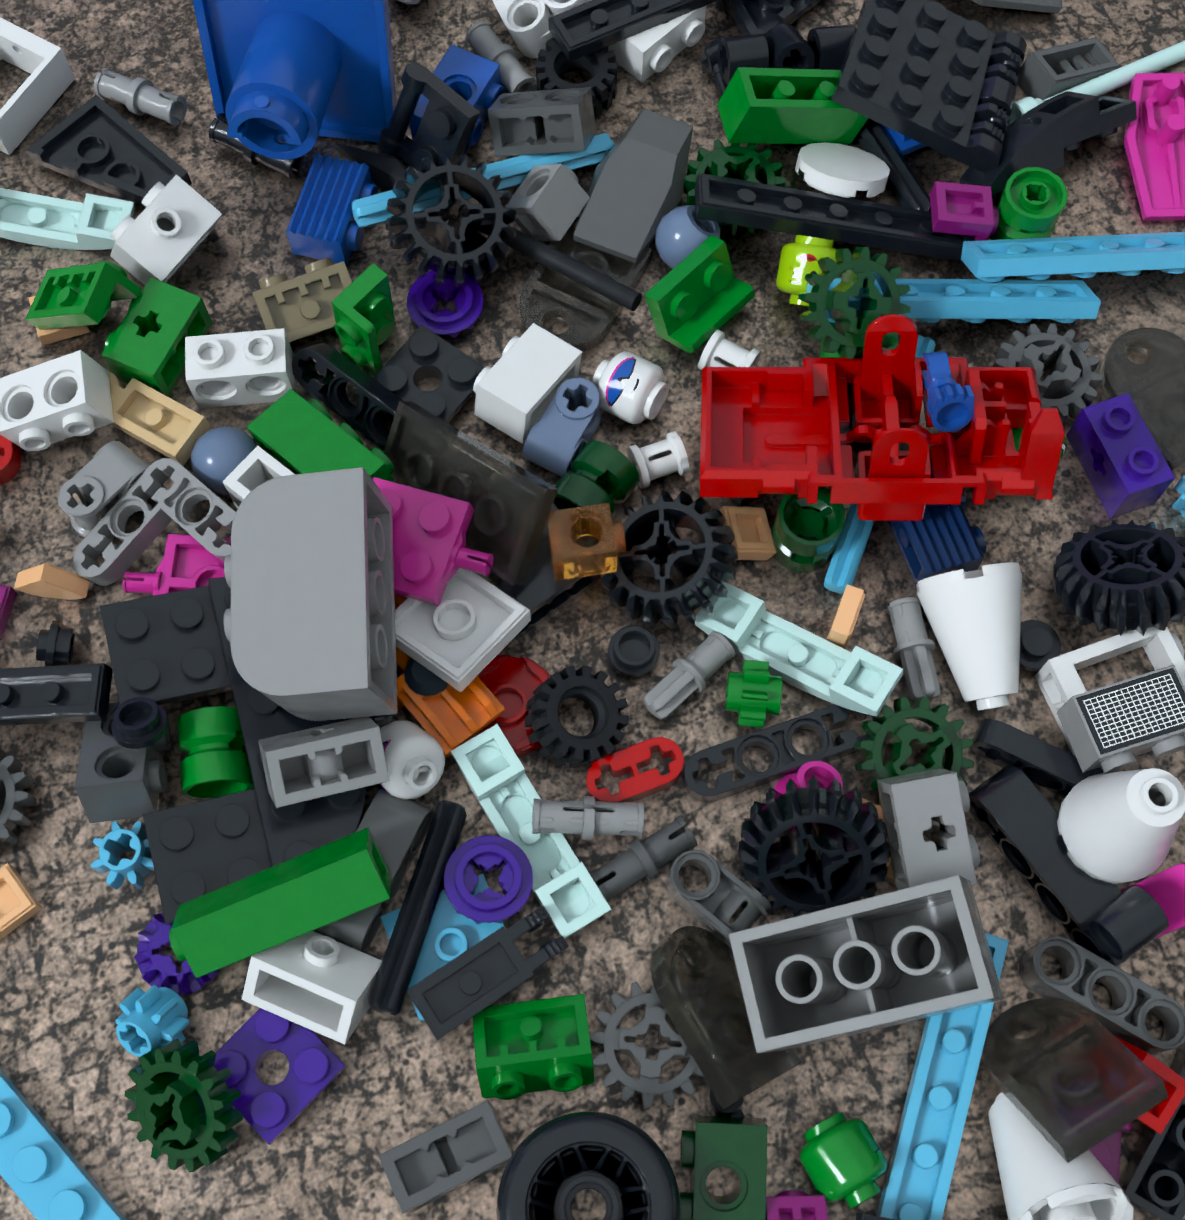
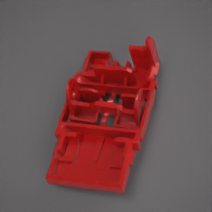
M884 315L868 325L865 332L862 358H805L802 361V367L703 368L700 497L758 498V494H798V498H807V504H817L818 487H829L830 504H857L858 518L870 521H921L924 517L926 504L960 505L963 488H971L973 505H984L985 499H994L995 496H1034L1035 500H1053L1052 489L1065 431L1058 408H1040L1041 399L1034 368L969 367L966 358H948L952 378L955 379L957 384H961V387L970 385L974 394L973 418L960 430L954 432L939 431V434L929 433L924 427L919 425L923 402L926 427H934L927 411L928 396L927 390L923 388L922 370H927L924 358H915L918 342L917 326L912 319L904 315ZM889 332H896L900 335L899 345L893 350L882 348L883 336ZM847 383H853L851 396L853 429L848 433H840V427H849ZM1012 428H1023L1019 451L1015 449ZM854 441L856 443H872L871 451H860L858 453L854 478L851 445L841 444H850ZM899 443L909 444V451H899ZM930 461H931V469H932V477H933V478H930V477H931Z

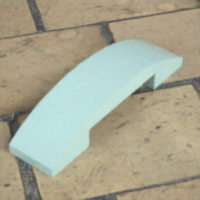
M0 188V237L17 242L59 249H112L115 242L110 237L112 232L127 215L133 217L135 205L132 201L86 193L84 203Z
M721 581V583L728 591L727 598L713 595L709 599L714 607L713 613H707L703 608L697 613L695 625L708 635L713 631L722 634L731 643L735 654L745 660L769 662V672L771 675L782 676V681L804 692L853 711L877 716L903 675V668L858 646H855L853 651L850 652L766 611L763 600L724 581Z
M498 724L451 750L454 760L498 836L512 841L526 854L533 872L532 892L540 905L549 914V919L559 934L566 939L611 911L610 906L583 862H579L562 833L532 834L533 799L541 798L525 774L524 766Z

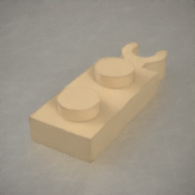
M109 372L114 423H111V425L184 466L191 456L196 440L213 427L204 416L134 378L125 386L113 373Z

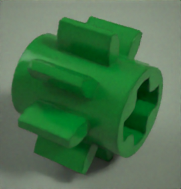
M744 660L741 672H728L725 711L737 712L738 725L763 727L766 715H779L782 698V676L770 675L769 662Z

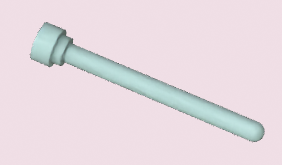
M1185 40L1066 91L1101 96L1131 83L1135 73H1155L1185 60ZM1061 93L1044 100L1025 97L1014 102L1007 124L1010 125L1027 111Z

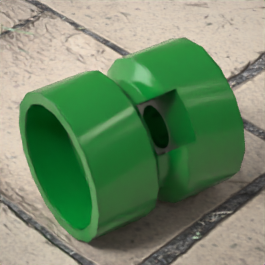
M1026 167L1014 172L1007 180L1000 202L997 205L999 211L998 227L995 234L991 236V239L1050 238L1055 229V224L1065 208L1068 197L1066 185L1060 177L1050 170L1040 167Z
M205 707L183 713L177 718L179 751L186 753L188 756L180 762L183 796L207 800L253 788L247 755L245 752H242L245 746L235 707Z

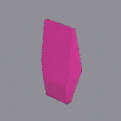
M1135 73L1131 80L1129 100L1136 101L1137 119L1126 123L1124 145L1143 221L1185 220V73Z

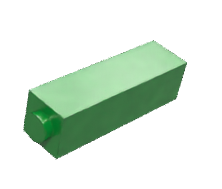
M369 827L180 904L172 928L169 931L170 944L178 960L181 962L187 960L193 974L198 978L390 899L391 874Z

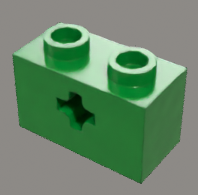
M150 277L143 290L139 293L138 298L131 300L128 313L118 329L112 331L105 341L104 351L101 355L111 372L124 383L128 384L134 378L168 397L185 369V337L205 335L212 325V320L202 297Z

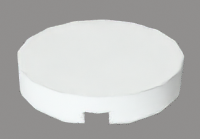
M826 142L812 143L802 147L795 167L798 175L804 173L803 180L809 186L822 192L845 198L856 197L857 190H868L866 196L868 198L884 192L890 172L887 164L874 154L859 148Z

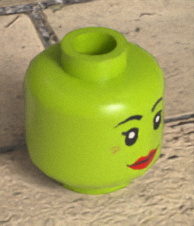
M796 235L795 242L787 243L782 247L776 286L780 291L791 294L790 304L809 307V303L798 299L799 294L806 293L808 282L805 280V276L809 273L819 275L822 273L818 264L820 258L829 257L836 263L835 252L837 249L833 248L834 240Z

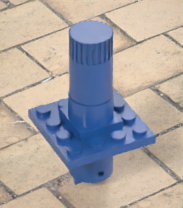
M193 0L216 118L219 113L226 115L228 137L237 138L246 147L260 155L281 160L294 159L305 155L313 148L318 136L378 142L381 131L389 126L397 105L388 0Z

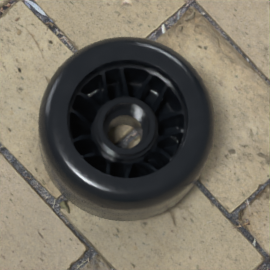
M582 1111L569 1113L539 1126L520 1143L505 1167L498 1188L497 1220H575L571 1211L572 1201L577 1193L585 1189L596 1190L603 1196L606 1203V1213L602 1220H680L681 1215L680 1195L676 1177L667 1157L658 1144L646 1132L630 1121L603 1112Z

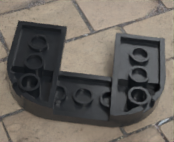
M225 577L208 579V586L100 606L120 704L131 698L147 697L154 700L158 705H165L232 691L254 789L143 814L166 926L173 924L178 907L182 903L355 833L365 802L366 787L276 808L268 792L258 740L353 718L326 721L301 719L254 689L241 677L234 665L231 645L224 631V613L226 609L231 608V588L228 586Z

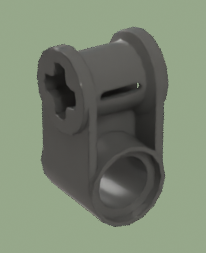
M690 850L683 852L675 859L667 875L666 887L673 901L697 919L715 939L731 950L730 933L750 929L761 915L768 916L771 912V903L764 896L762 897V894L744 880L737 878L704 851ZM685 867L698 868L706 877V889L700 892L688 891L680 883L679 871ZM739 906L743 907V911L737 919L730 923L729 919Z

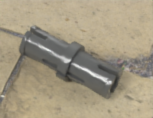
M680 816L640 842L638 839L632 840L626 844L627 851L594 872H589L607 903L640 880L646 878L648 881H651L658 876L659 868L680 856L683 852L698 846L690 828L685 831L684 827L687 824Z

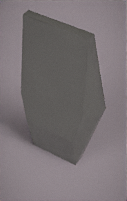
M643 109L596 167L587 193L590 198L581 210L573 234V240L636 263L655 239V231L662 217L681 205L693 126Z

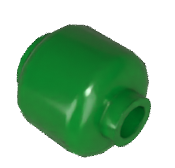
M840 1112L803 1134L807 1143L800 1150V1161L818 1194L825 1195L826 1202L836 1203L845 1199L849 1208L852 1209L881 1192L876 1180L885 1174L888 1164L863 1120L859 1118L846 1119L843 1112Z

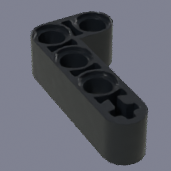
M1009 764L968 793L970 799L969 811L1073 942L1117 966L1168 928V919L1164 911L1146 891L1133 886L1121 892L1116 884L1092 878L1073 864L1067 854L1068 849L1062 834L1059 836L1057 826L1059 814L1019 768Z

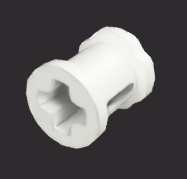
M716 330L702 352L698 369L702 370L706 367H757L761 351L756 348L749 351L725 339V332Z
M676 431L667 433L665 440L641 448L636 444L627 447L628 459L634 464L640 474L638 486L641 489L649 487L651 480L674 472H678L680 475L689 473L688 456L683 442Z

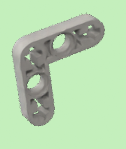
M171 458L159 459L148 466L128 491L123 494L81 541L74 553V568L80 575L97 585L107 586L113 584L123 576L172 519L206 550L224 562L226 555L231 554V546L216 531L222 525L231 531L236 511L179 462ZM171 478L174 484L167 490L163 484L167 479ZM150 497L158 503L155 507L146 502ZM209 500L210 508L206 517L198 522H190V512L194 505L200 501ZM144 511V520L140 528L132 533H126L125 525L128 518L135 512ZM117 537L123 543L119 546L112 539ZM102 554L105 561L99 567L96 559Z

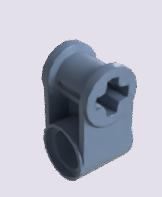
M578 377L570 378L558 387L542 417L534 424L527 436L522 450V457L560 477L566 472L573 473L571 463L592 439L601 423L599 391L595 384L588 379Z

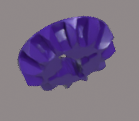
M433 270L429 271L426 276L418 278L413 283L407 296L408 314L414 321L417 329L423 325L438 336L450 335L454 339H456L459 332L465 329L473 330L475 321L483 313V295L478 283L472 281L468 274L465 273L462 286L456 287L454 285L451 274L446 275L442 285H437L434 280L436 272ZM435 298L441 299L446 303L454 299L456 313L454 311L450 312L445 308L437 312L438 308Z
M479 836L464 842L452 853L444 872L445 893L457 914L464 915L476 924L492 922L501 924L515 913L521 912L532 891L533 872L526 854L515 843L499 836ZM504 864L505 866L502 868L498 878V884L502 888L504 896L499 891L494 892L488 888L482 893L479 892L474 897L475 889L479 884V878L475 874V869L472 865L477 870H483L489 874L494 869L498 870Z
M163 912L153 914L150 923L143 931L138 933L139 943L137 953L134 956L142 974V979L151 986L157 985L158 988L166 987L172 989L179 996L191 994L204 988L215 978L220 969L196 978L187 960L181 963V972V968L177 965L174 957L159 954V952L165 951L167 947H171L169 931L172 925L166 926Z

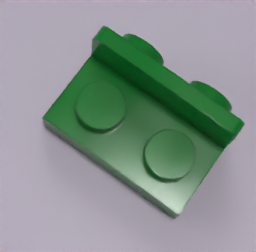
M711 235L644 295L657 335L680 349L693 353L716 330H719L753 299L755 293L753 286L734 277L725 241Z
M107 261L47 270L25 320L40 330L99 324L100 320L108 313L111 301L136 299L141 288L127 278L128 274L124 269Z
M373 263L343 290L331 304L336 321L334 328L339 335L342 347L340 348V353L360 369H366L375 377L383 368L378 345H381L389 338L396 322L388 274Z
M584 994L488 1006L473 1016L476 1071L483 1098L496 1097L498 1099L510 1100L518 1098L524 1093L544 1090L569 1092L578 1089L582 1085H589L595 1082Z

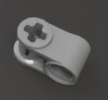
M112 441L101 447L93 459L70 480L65 482L59 490L57 497L59 507L65 515L70 517L72 527L78 535L84 538L99 522L95 514L99 512L103 518L150 466V464L120 441ZM73 493H76L80 501L78 503L75 501Z

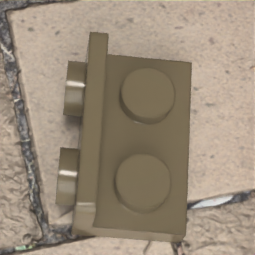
M325 258L304 267L306 274L288 280L286 273H282L260 281L261 289L252 292L266 330L285 328L289 343L291 344L334 329L336 321L331 302L352 283L344 261L333 264L331 258Z

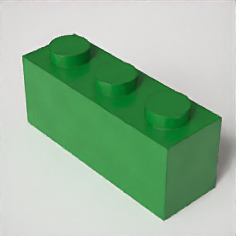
M738 67L717 103L728 143L812 144L826 142L851 144L868 118L831 100L841 70Z
M292 389L247 426L256 444L294 474L363 467L372 480L373 477L395 483L391 475L395 468L380 449L373 447L371 450H368L363 446V442L358 434L348 424L342 422L338 426L332 421L330 414L320 402L314 398L306 401Z

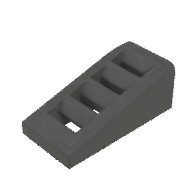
M1094 37L1030 52L1021 66L1020 74L1016 75L1019 76L1017 84L1028 97L1044 100L1118 69L1120 66L1098 38ZM1083 57H1085L1088 60V62L1092 65L1091 67L1083 59Z

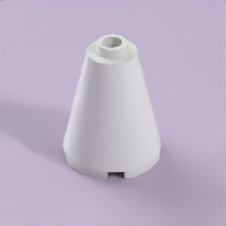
M1007 562L982 565V570L964 572V569L918 581L916 584L917 596L964 701H976L978 711L1010 706L1008 696L1018 694L1022 601V573L1019 563Z
M1156 768L1100 773L1085 778L1071 789L1061 803L1057 821L1059 836L1062 834L1068 849L1067 854L1074 865L1090 877L1112 884L1135 881L1150 875L1163 863L1170 850L1185 812V790L1175 776L1165 770Z
M1012 1087L1004 1090L996 1097L988 1116L1008 1220H1133V1205L1125 1191L1039 1091L1023 1087Z

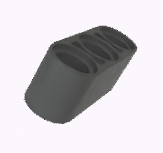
M384 788L378 791L356 832L369 827L391 874L390 899L313 930L314 932L331 937L337 942L363 953L367 950L382 923L380 916L387 913L429 829L433 816L432 809L410 799L392 796Z
M1060 936L1049 937L1027 949L1021 956L1019 963L1020 977L1029 989L1108 1036L1111 1033L1149 1054L1168 1051L1185 1042V1009L1183 1006L1075 942ZM1042 953L1052 954L1058 959L1062 969L1059 980L1052 979L1044 973L1040 962ZM1095 982L1104 984L1111 992L1113 1002L1109 1010L1100 1007L1093 998L1092 989ZM1148 1011L1157 1015L1163 1023L1164 1033L1161 1040L1155 1039L1146 1029L1145 1018Z

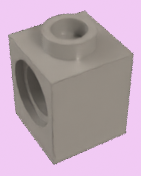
M562 164L533 166L505 207L516 210L517 217L515 222L527 235L539 241H560L590 197L578 184L579 180L576 174Z

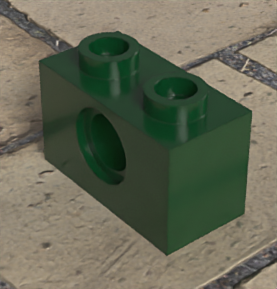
M692 1115V1131H681L680 1164L683 1168H691L690 1192L679 1193L680 1220H766L767 1124L762 1118ZM717 1167H729L737 1172V1185L728 1195L715 1196L706 1189V1179L709 1173Z

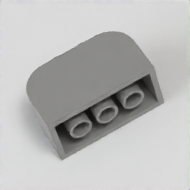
M363 467L286 475L260 484L245 497L235 513L231 528V554L226 555L224 560L225 579L231 588V608L226 609L224 613V631L230 642L232 659L238 673L254 689L301 719L326 721L398 714L392 505Z
M960 875L729 934L757 1053L781 1051L816 1044L1004 999L971 883Z

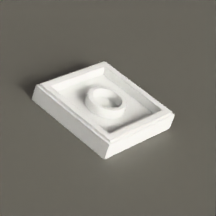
M459 568L447 583L439 606L407 598L395 610L396 647L456 690L462 692L531 621L530 610L473 571Z

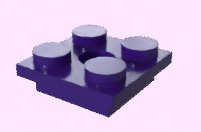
M262 1008L216 1052V1061L214 1063V1067L218 1071L224 1068L230 1069L232 1073L225 1083L228 1089H237L241 1093L239 1098L232 1101V1106L243 1114L244 1119L269 1145L347 1067L312 1030ZM272 1053H284L289 1061L287 1076L276 1085H267L260 1073L262 1062Z

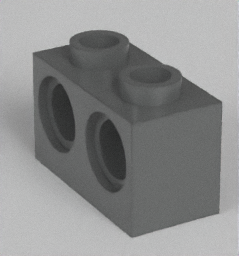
M591 87L502 93L487 110L495 157L585 151L597 133Z
M120 702L109 703L107 721H85L75 790L90 823L143 817V814L157 811L159 792H164L167 789V772L163 761V751L171 749L170 725L166 734L156 743L145 748L129 749L122 747L115 741L111 730L113 715Z
M487 1100L378 1156L401 1212L406 1214L412 1213L507 1164L514 1152L493 1105Z

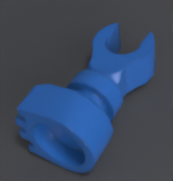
M946 352L923 353L922 355L927 366V370H922L923 388L927 390V411L933 426L942 432H954L964 428L972 420L974 412V394L970 385L961 387V384H957L955 379L952 378Z

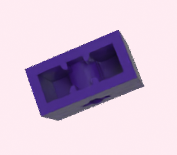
M1129 393L1083 408L1066 435L1110 519L1155 504L1175 479Z

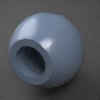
M695 205L678 206L662 217L655 231L656 249L662 261L671 269H674L711 235L720 239L719 225L715 221L696 219Z
M222 426L209 429L196 440L191 452L192 473L214 493L229 496L223 481L258 445L252 437L238 428Z

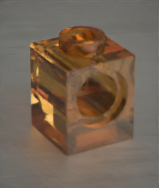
M609 503L546 512L547 535L555 581L617 572V553L626 552L622 521L612 522ZM582 536H592L598 539L599 543L592 547H581L574 541Z

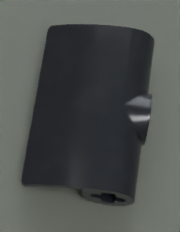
M790 24L776 25L765 36L763 34L722 38L719 41L717 51L720 75L728 85L738 67L841 70L855 27L849 24L812 28L808 33L807 41Z

